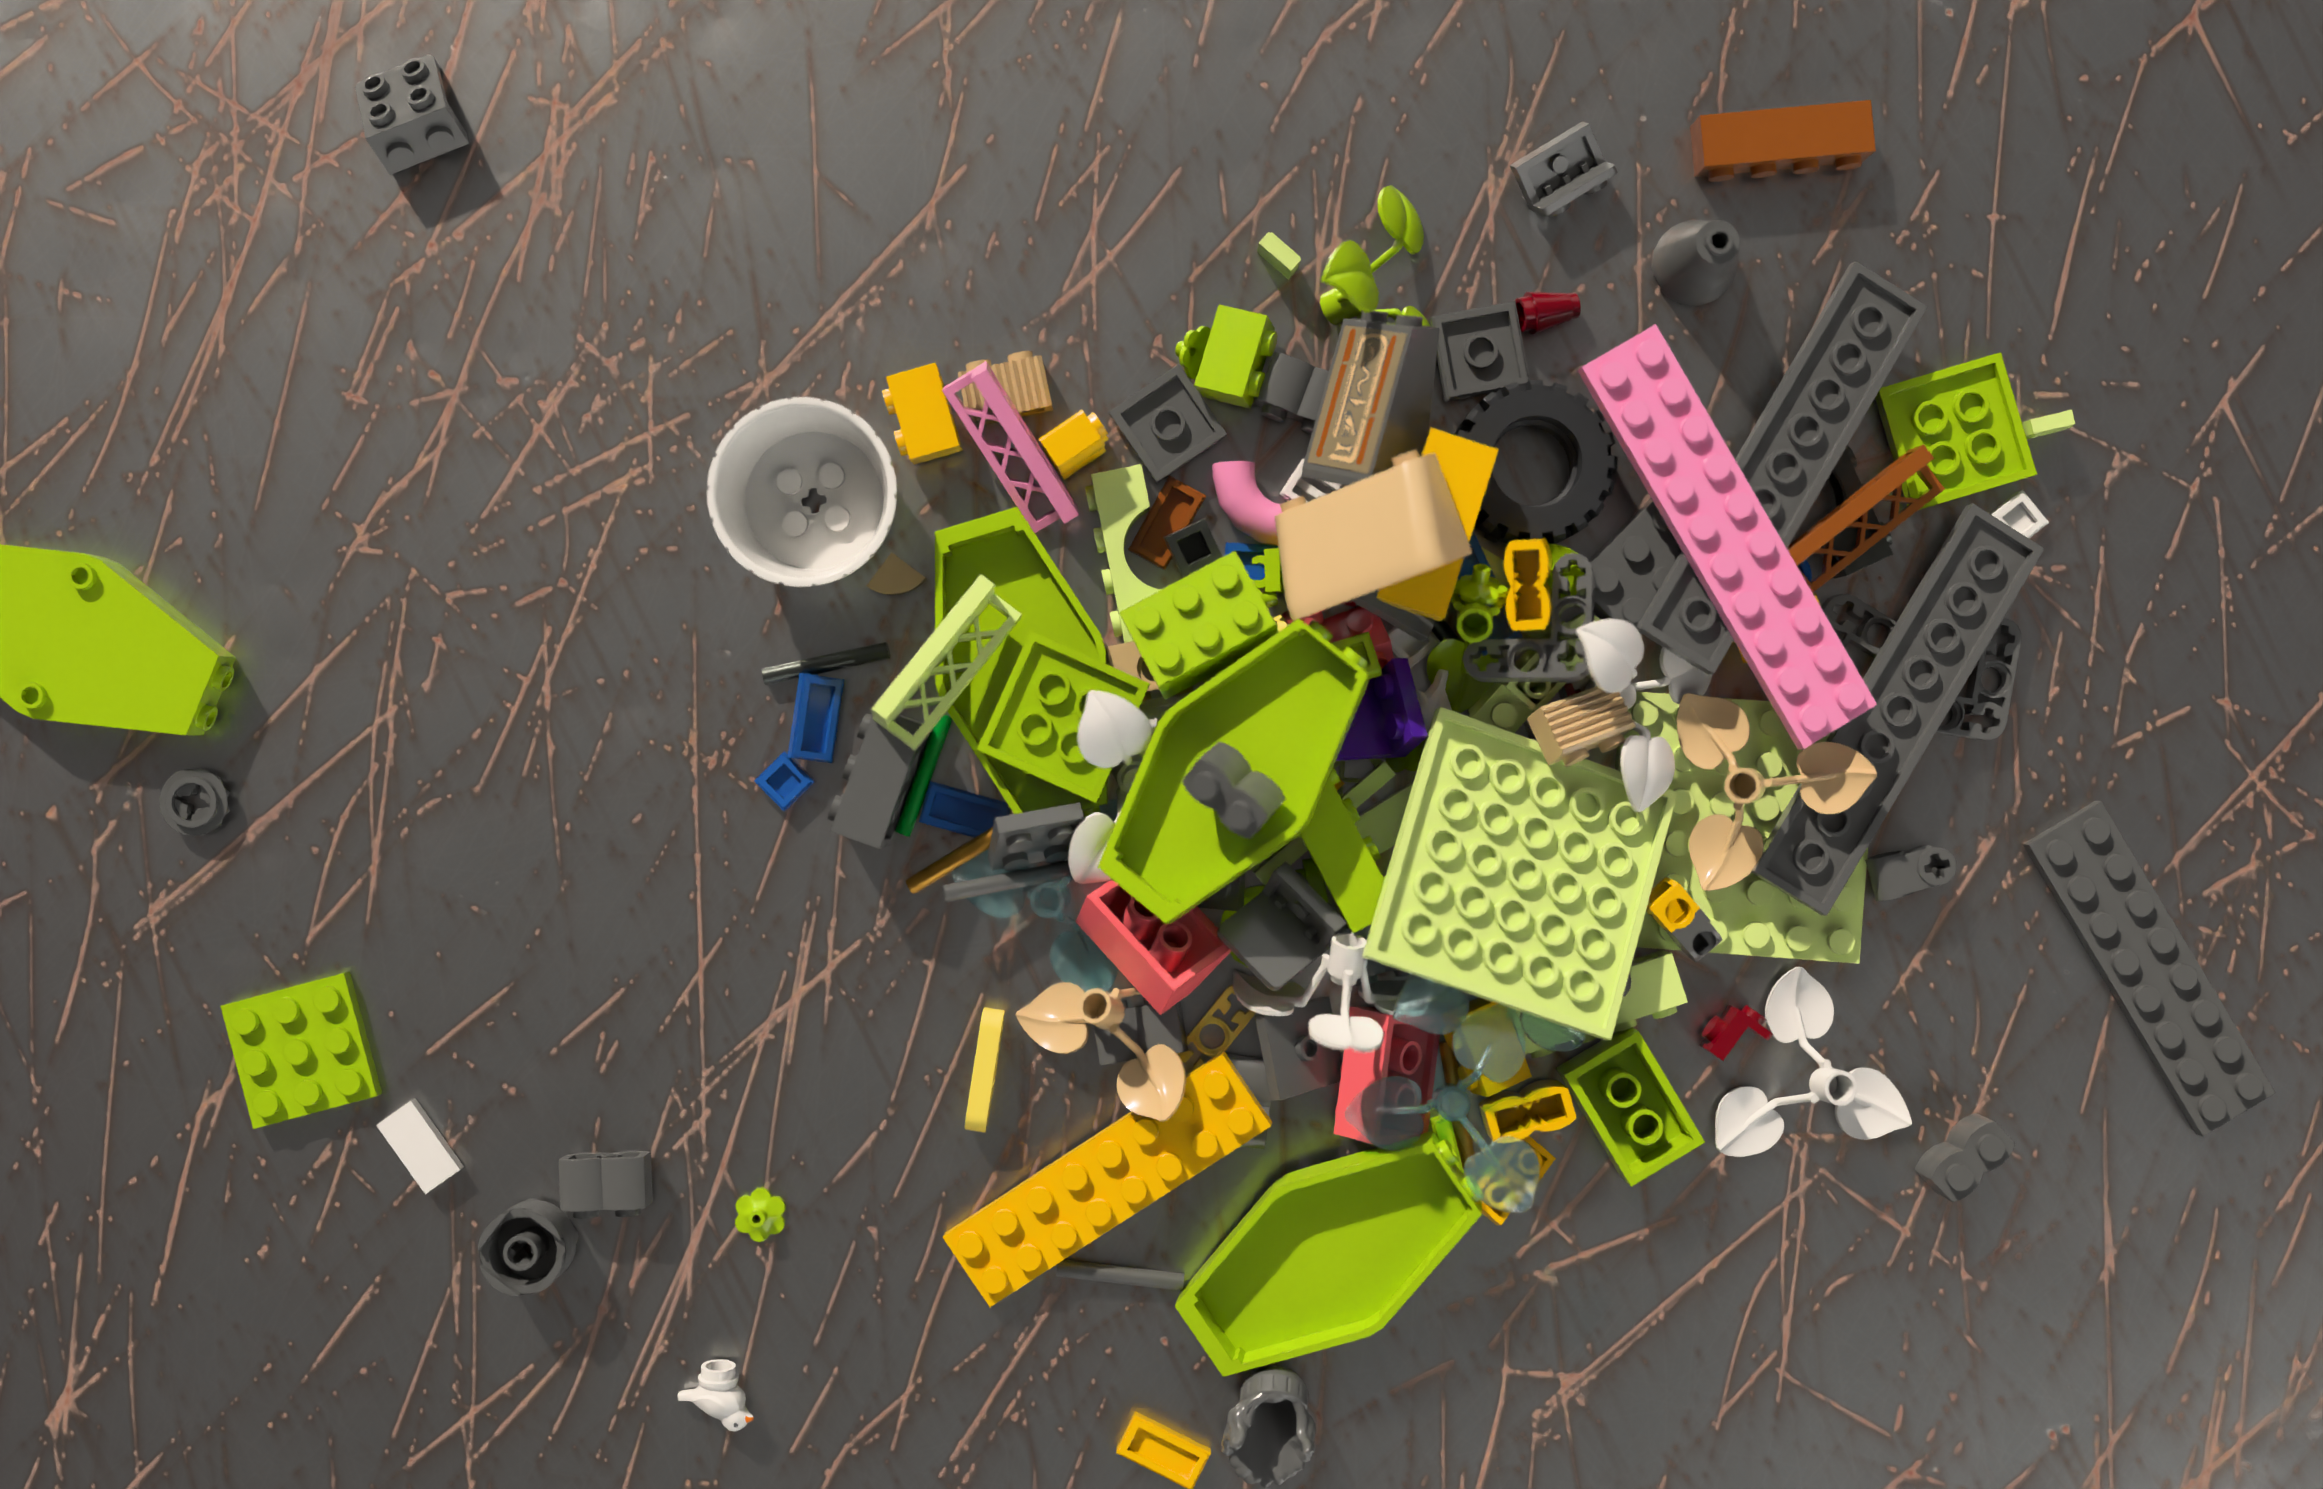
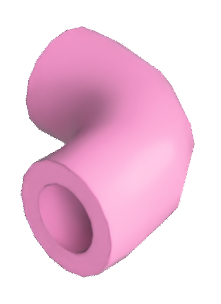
M1226 461L1212 464L1213 481L1219 505L1235 528L1259 543L1278 546L1274 516L1282 513L1280 504L1266 498L1258 488L1255 477V463L1250 461Z

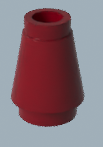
M1526 292L1523 297L1516 298L1515 300L1521 332L1528 331L1532 335L1571 319L1579 318L1581 313V304L1576 293Z

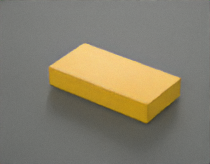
M1135 1411L1116 1448V1453L1187 1489H1193L1211 1454V1449Z

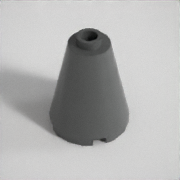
M1690 220L1671 227L1660 238L1652 257L1651 269L1661 287V291L1673 301L1681 305L1700 306L1722 296L1729 289L1736 276L1740 248L1739 234L1730 223L1722 220Z

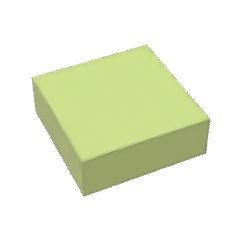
M1268 232L1258 244L1257 253L1288 280L1298 270L1301 257L1272 232Z
M2072 409L2022 422L2027 439L2060 432L2076 424Z

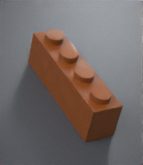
M1871 100L1700 115L1690 126L1694 176H1708L1710 182L1730 180L1735 177V173L1750 172L1752 178L1769 177L1777 174L1779 169L1793 168L1794 174H1807L1818 171L1820 169L1819 166L1834 164L1836 170H1850L1862 166V162L1876 151Z

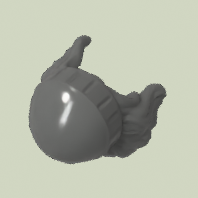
M1267 1365L1253 1370L1240 1388L1239 1403L1228 1413L1227 1424L1221 1441L1222 1453L1229 1457L1230 1465L1235 1469L1236 1475L1243 1478L1248 1484L1259 1482L1262 1487L1268 1488L1274 1482L1279 1486L1289 1477H1294L1297 1471L1305 1469V1462L1310 1461L1314 1455L1316 1425L1312 1416L1308 1413L1309 1392L1300 1376L1287 1367Z

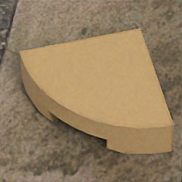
M891 552L866 586L877 593L900 595L915 590L927 578Z

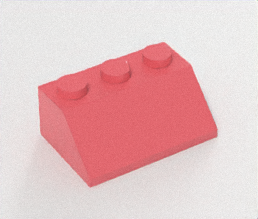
M1114 880L1108 881L1087 895L1075 921L1160 1015L1188 996L1231 952L1217 936L1218 928L1198 906L1173 923H1164Z
M1350 1006L1349 1017L1373 1019L1380 1025L1383 1031L1381 1046L1372 1052H1359L1352 1048L1344 1049L1343 1062L1340 1069L1341 1078L1338 1102L1335 1109L1334 1134L1369 1144H1391L1392 1142L1427 1133L1442 1015L1424 1013L1414 1017H1401L1382 1013L1376 1007Z

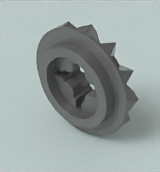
M202 768L183 769L173 774L166 781L160 793V811L166 823L176 832L188 836L206 835L222 826V820L231 811L228 807L230 792L222 784V778ZM199 789L201 791L200 799L205 800L210 806L197 808L194 814L193 805L187 803V800H183L181 797L196 795Z

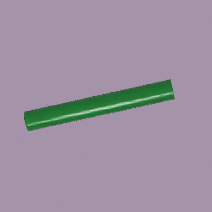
M944 714L930 731L894 831L907 837H910L953 720L951 716Z

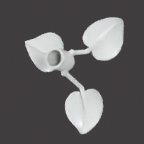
M1605 619L1591 622L1576 630L1584 647L1588 668L1593 678L1588 682L1585 690L1598 686L1607 693L1620 692V696L1624 698V704L1628 706V709L1636 701V690L1668 685L1672 701L1680 704L1684 694L1690 693L1703 696L1710 684L1712 674L1707 675L1662 647L1660 653V667L1665 677L1632 683L1631 679L1637 676V670L1634 667L1641 662L1644 656L1643 640L1634 625L1624 620ZM1635 722L1633 730L1638 732L1639 735H1631L1625 740L1621 751L1620 763L1628 800L1634 812H1641L1662 796L1670 786L1675 771V760L1667 740L1662 737L1650 738L1649 729Z
M1096 690L1089 691L1085 710L1078 727V746L1082 755L1089 763L1101 768L1113 767L1111 773L1119 785L1115 791L1117 794V817L1113 822L1104 813H1093L1085 817L1075 828L1069 844L1068 865L1074 881L1079 884L1113 880L1098 868V864L1124 805L1125 796L1129 793L1143 760L1139 754L1148 748L1152 737L1150 723L1139 708L1117 695Z
M1338 933L1332 937L1330 955H1322L1321 965L1306 990L1301 985L1289 981L1280 990L1272 991L1257 976H1250L1234 969L1232 981L1236 997L1247 1009L1263 1015L1288 1016L1293 1013L1294 1006L1305 1007L1324 974L1328 971L1331 975V980L1343 986L1341 1016L1333 1014L1315 1016L1309 1022L1308 1032L1315 1041L1324 1046L1335 1049L1352 1048L1359 1052H1372L1378 1049L1382 1043L1383 1031L1380 1025L1371 1018L1349 1017L1351 986L1356 984L1357 979L1360 978L1361 980L1358 994L1366 1003H1374L1376 1009L1382 1013L1401 1017L1419 1016L1429 1009L1435 982L1422 979L1377 981L1369 984L1366 968L1368 959L1362 957L1367 941L1353 933Z
M1795 967L1784 974L1773 986L1766 1001V1025L1768 1030L1773 1033L1774 1039L1779 1042L1790 1043L1798 1039L1800 1047L1819 1064V1068L1810 1077L1809 1087L1811 1092L1802 1095L1774 1098L1768 1102L1764 1092L1756 1087L1739 1086L1732 1089L1722 1098L1716 1112L1715 1144L1718 1151L1733 1157H1746L1770 1149L1777 1143L1784 1131L1783 1118L1773 1109L1778 1106L1796 1103H1816L1819 1100L1836 1105L1835 1117L1839 1126L1847 1135L1861 1140L1875 1139L1892 1131L1911 1126L1912 1120L1903 1097L1895 1085L1883 1073L1866 1067L1855 1068L1849 1073L1832 1068L1830 1060L1824 1059L1808 1043L1807 1038H1820L1829 1030L1834 1019L1832 999L1827 990L1811 977L1803 967Z

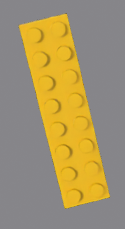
M1225 1051L1186 1075V1085L1182 1101L1170 1119L1161 1122L1138 1115L1132 1111L945 1232L942 1238L984 1300L991 1307L1271 1127L1272 1121Z

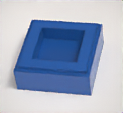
M784 751L754 780L783 811H786L816 782L794 758L787 757V751Z

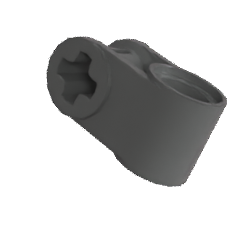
M1930 845L1886 852L1868 857L1865 860L1876 901L1897 899L1913 894L1916 891L1944 885L1950 882L1957 870L1956 859L1950 851ZM1931 858L1937 859L1938 865L1932 867V872L1925 871V865L1931 863Z

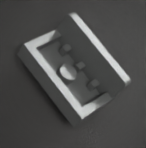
M1583 121L1510 165L1529 209L1548 217L1559 215L1568 210L1571 206L1570 202L1579 196L1593 194L1603 189L1608 183L1607 180L1618 173L1614 164L1605 161L1590 124Z

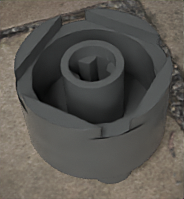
M528 1199L517 1203L493 1219L480 1236L478 1252L480 1253L482 1264L480 1269L482 1274L493 1288L507 1295L520 1296L543 1291L561 1276L572 1263L578 1241L577 1229L573 1226L565 1212L560 1211V1208L554 1204L538 1199ZM527 1243L531 1245L530 1254L524 1250Z

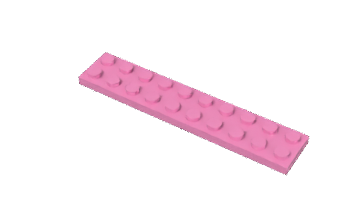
M1655 324L1577 370L1797 749H1805L1876 706V701L1657 325Z

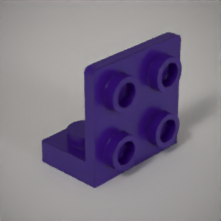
M1392 658L1381 669V676L1369 680L1336 761L1406 757L1428 737L1408 658Z

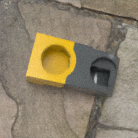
M1665 877L1652 888L1646 912L1658 922L1691 960L1697 963L1722 941V937L1710 923V919L1680 883Z

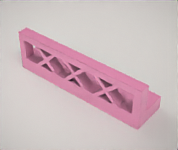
M987 361L942 388L948 401L1034 533L1060 518L1065 524L1079 515L1077 503ZM974 382L985 399L983 409L978 410L965 407L956 392ZM988 406L991 408L993 413L987 412ZM970 415L981 417L978 427ZM986 419L1000 422L1008 435L1005 446L986 441L982 435ZM1011 443L1014 444V446L1016 447V449L1010 448V447H1011ZM993 451L1003 453L1001 463ZM1009 455L1023 458L1030 469L1028 482L1009 477L1005 471ZM1034 478L1037 480V482H1038L1039 484H1034V483H1033V482H1034ZM1016 487L1026 489L1024 499ZM1031 491L1045 493L1054 509L1036 519L1028 507Z

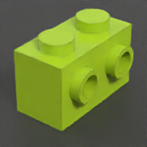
M1218 305L1194 384L1202 397L1251 409L1254 397H1258L1265 379V372H1262L1266 357L1273 355L1277 344L1278 335L1269 317L1255 312Z

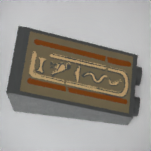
M1362 311L1361 318L1343 319L1304 460L1302 477L1349 486L1393 468L1394 465L1391 459L1417 449L1419 457H1422L1429 434L1439 338L1438 327L1423 326V317L1396 315V322L1387 321L1388 313L1372 311L1370 313Z

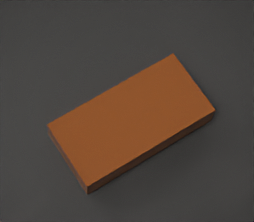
M1169 475L1128 551L1165 571L1173 557L1163 537L1192 524L1206 495Z

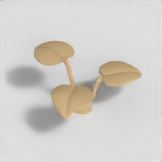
M1690 693L1684 694L1681 698L1677 713V733L1682 751L1690 762L1702 769H1714L1726 758L1730 774L1725 780V792L1735 802L1733 805L1735 809L1734 822L1728 816L1714 814L1699 821L1691 832L1689 839L1690 857L1698 874L1701 888L1705 891L1718 890L1738 883L1752 872V869L1760 860L1764 850L1763 837L1756 828L1742 825L1744 819L1743 807L1746 803L1759 800L1763 796L1766 787L1802 783L1800 788L1801 798L1809 808L1818 813L1836 814L1853 806L1877 777L1875 767L1858 751L1835 742H1818L1806 747L1798 754L1797 767L1801 775L1764 779L1762 774L1755 769L1739 768L1736 758L1732 754V752L1741 750L1747 744L1750 736L1748 717L1737 704L1724 698Z
M1068 982L1058 983L1044 990L1030 1004L1016 1012L1017 1020L1025 1032L1040 1046L1058 1054L1076 1052L1086 1044L1089 1036L1087 1023L1103 1030H1109L1137 1056V1059L1127 1061L1118 1074L1116 1086L1122 1103L1138 1115L1161 1122L1170 1119L1178 1109L1186 1085L1185 1068L1179 1055L1164 1044L1155 1045L1144 1054L1141 1047L1119 1027L1125 1014L1121 999L1141 995L1135 987L1123 990L1114 988L1109 994L1101 989H1091L1085 992L1076 984Z

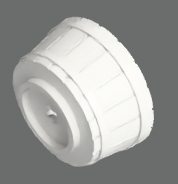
M792 397V400L785 398L760 406L761 409H755L734 425L735 428L733 430H729L715 452L717 455L713 458L709 469L707 505L710 518H713L714 522L712 524L723 546L729 549L728 552L739 564L748 571H754L753 574L777 584L783 583V585L794 587L818 586L850 575L874 556L883 544L894 519L897 502L896 476L885 445L866 421L857 414L853 415L851 410L837 403L827 400L823 402L821 399L811 397ZM812 488L817 489L818 495L826 496V503L820 505V512L812 513L809 506H803L802 498L808 497L809 490Z

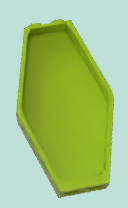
M1018 507L935 531V630L980 575H983L995 584L994 594L1022 614L1019 622L947 710L1014 814L1080 803L1084 818L1093 813H1101L1099 806L1108 804V780L1098 802L1094 803L977 750L1030 630L1107 664V652L1100 632ZM988 604L978 617L980 632L999 630L1007 620V617ZM974 623L971 625V627L967 630L966 633L975 632ZM983 639V640H981V641H982V649L986 646V644H987L991 639ZM976 640L958 642L951 650L953 665L972 663L978 656ZM947 656L938 667L948 666ZM964 672L955 673L956 682ZM949 673L935 675V684L939 697L945 696L951 689Z
M0 544V698L18 713L38 720L190 736H204L205 731H208L213 726L218 715L216 705L219 697L229 687L234 677L232 666L236 659L235 656L120 563L102 556Z
M1298 618L1170 707L1156 726L1098 864V868L1164 923H1173L1298 837L1312 819L1370 680L1369 674L1364 670L1368 663L1349 647L1342 653L1329 642L1333 635L1315 620H1312L1307 625ZM1218 742L1228 744L1239 751L1250 764L1252 771L1260 772L1273 780L1286 798L1270 820L1251 839L1239 836L1230 830L1222 822L1215 809L1208 808L1196 801L1183 785V778L1197 760Z
M1434 1131L1392 1142L1391 1144L1288 1172L1272 1183L1186 1284L1183 1291L1179 1293L1175 1308L1223 1377L1364 1339L1384 1328L1482 1215V1201L1480 1199L1484 1197L1483 1191L1472 1175L1464 1177L1456 1165L1460 1161L1459 1157L1447 1139L1440 1141Z

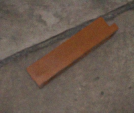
M1924 444L1908 450L1789 544L1787 550L1797 567L1812 554L1824 555L1822 573L1811 582L1799 569L1812 593L1945 490L1927 466L1934 457ZM1917 473L1928 487V490L1917 499L1901 497L1902 483ZM1879 501L1891 502L1890 517L1885 524L1867 523L1868 510ZM1900 503L1909 504L1899 512ZM1846 527L1858 528L1856 546L1849 552L1833 550L1834 537ZM1866 530H1875L1865 539ZM1832 556L1841 557L1831 565Z

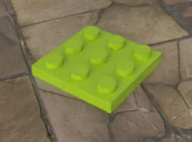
M2001 352L1882 387L1875 397L1893 460H1897L1908 450L1923 444L1934 457L1927 466L1945 490L1919 510L2037 475ZM1917 473L1902 483L1904 497L1917 499L1928 490V487Z
M1030 630L977 750L1097 803L1113 767L1101 768L1089 763L1079 749L1077 739L1078 727L1085 710L1088 693L1091 690L1111 693L1124 698L1140 709L1150 683Z
M350 971L220 1006L253 1129L382 1094Z

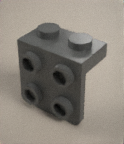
M433 55L410 59L404 64L380 74H372L356 85L355 90L365 139L390 175L469 144L466 131L447 103L439 66Z
M1284 862L1274 870L1260 894L1219 926L1217 936L1268 989L1278 991L1331 948L1332 937L1335 934L1341 933L1347 922L1340 916L1332 904L1326 902L1309 885L1307 879L1301 873L1296 872L1287 862Z

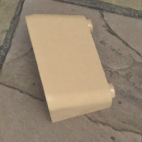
M1416 449L1391 459L1394 465L1393 468L1307 503L1305 497L1301 496L1280 504L1282 513L1274 516L1286 605L1292 621L1472 554L1435 453L1419 457Z

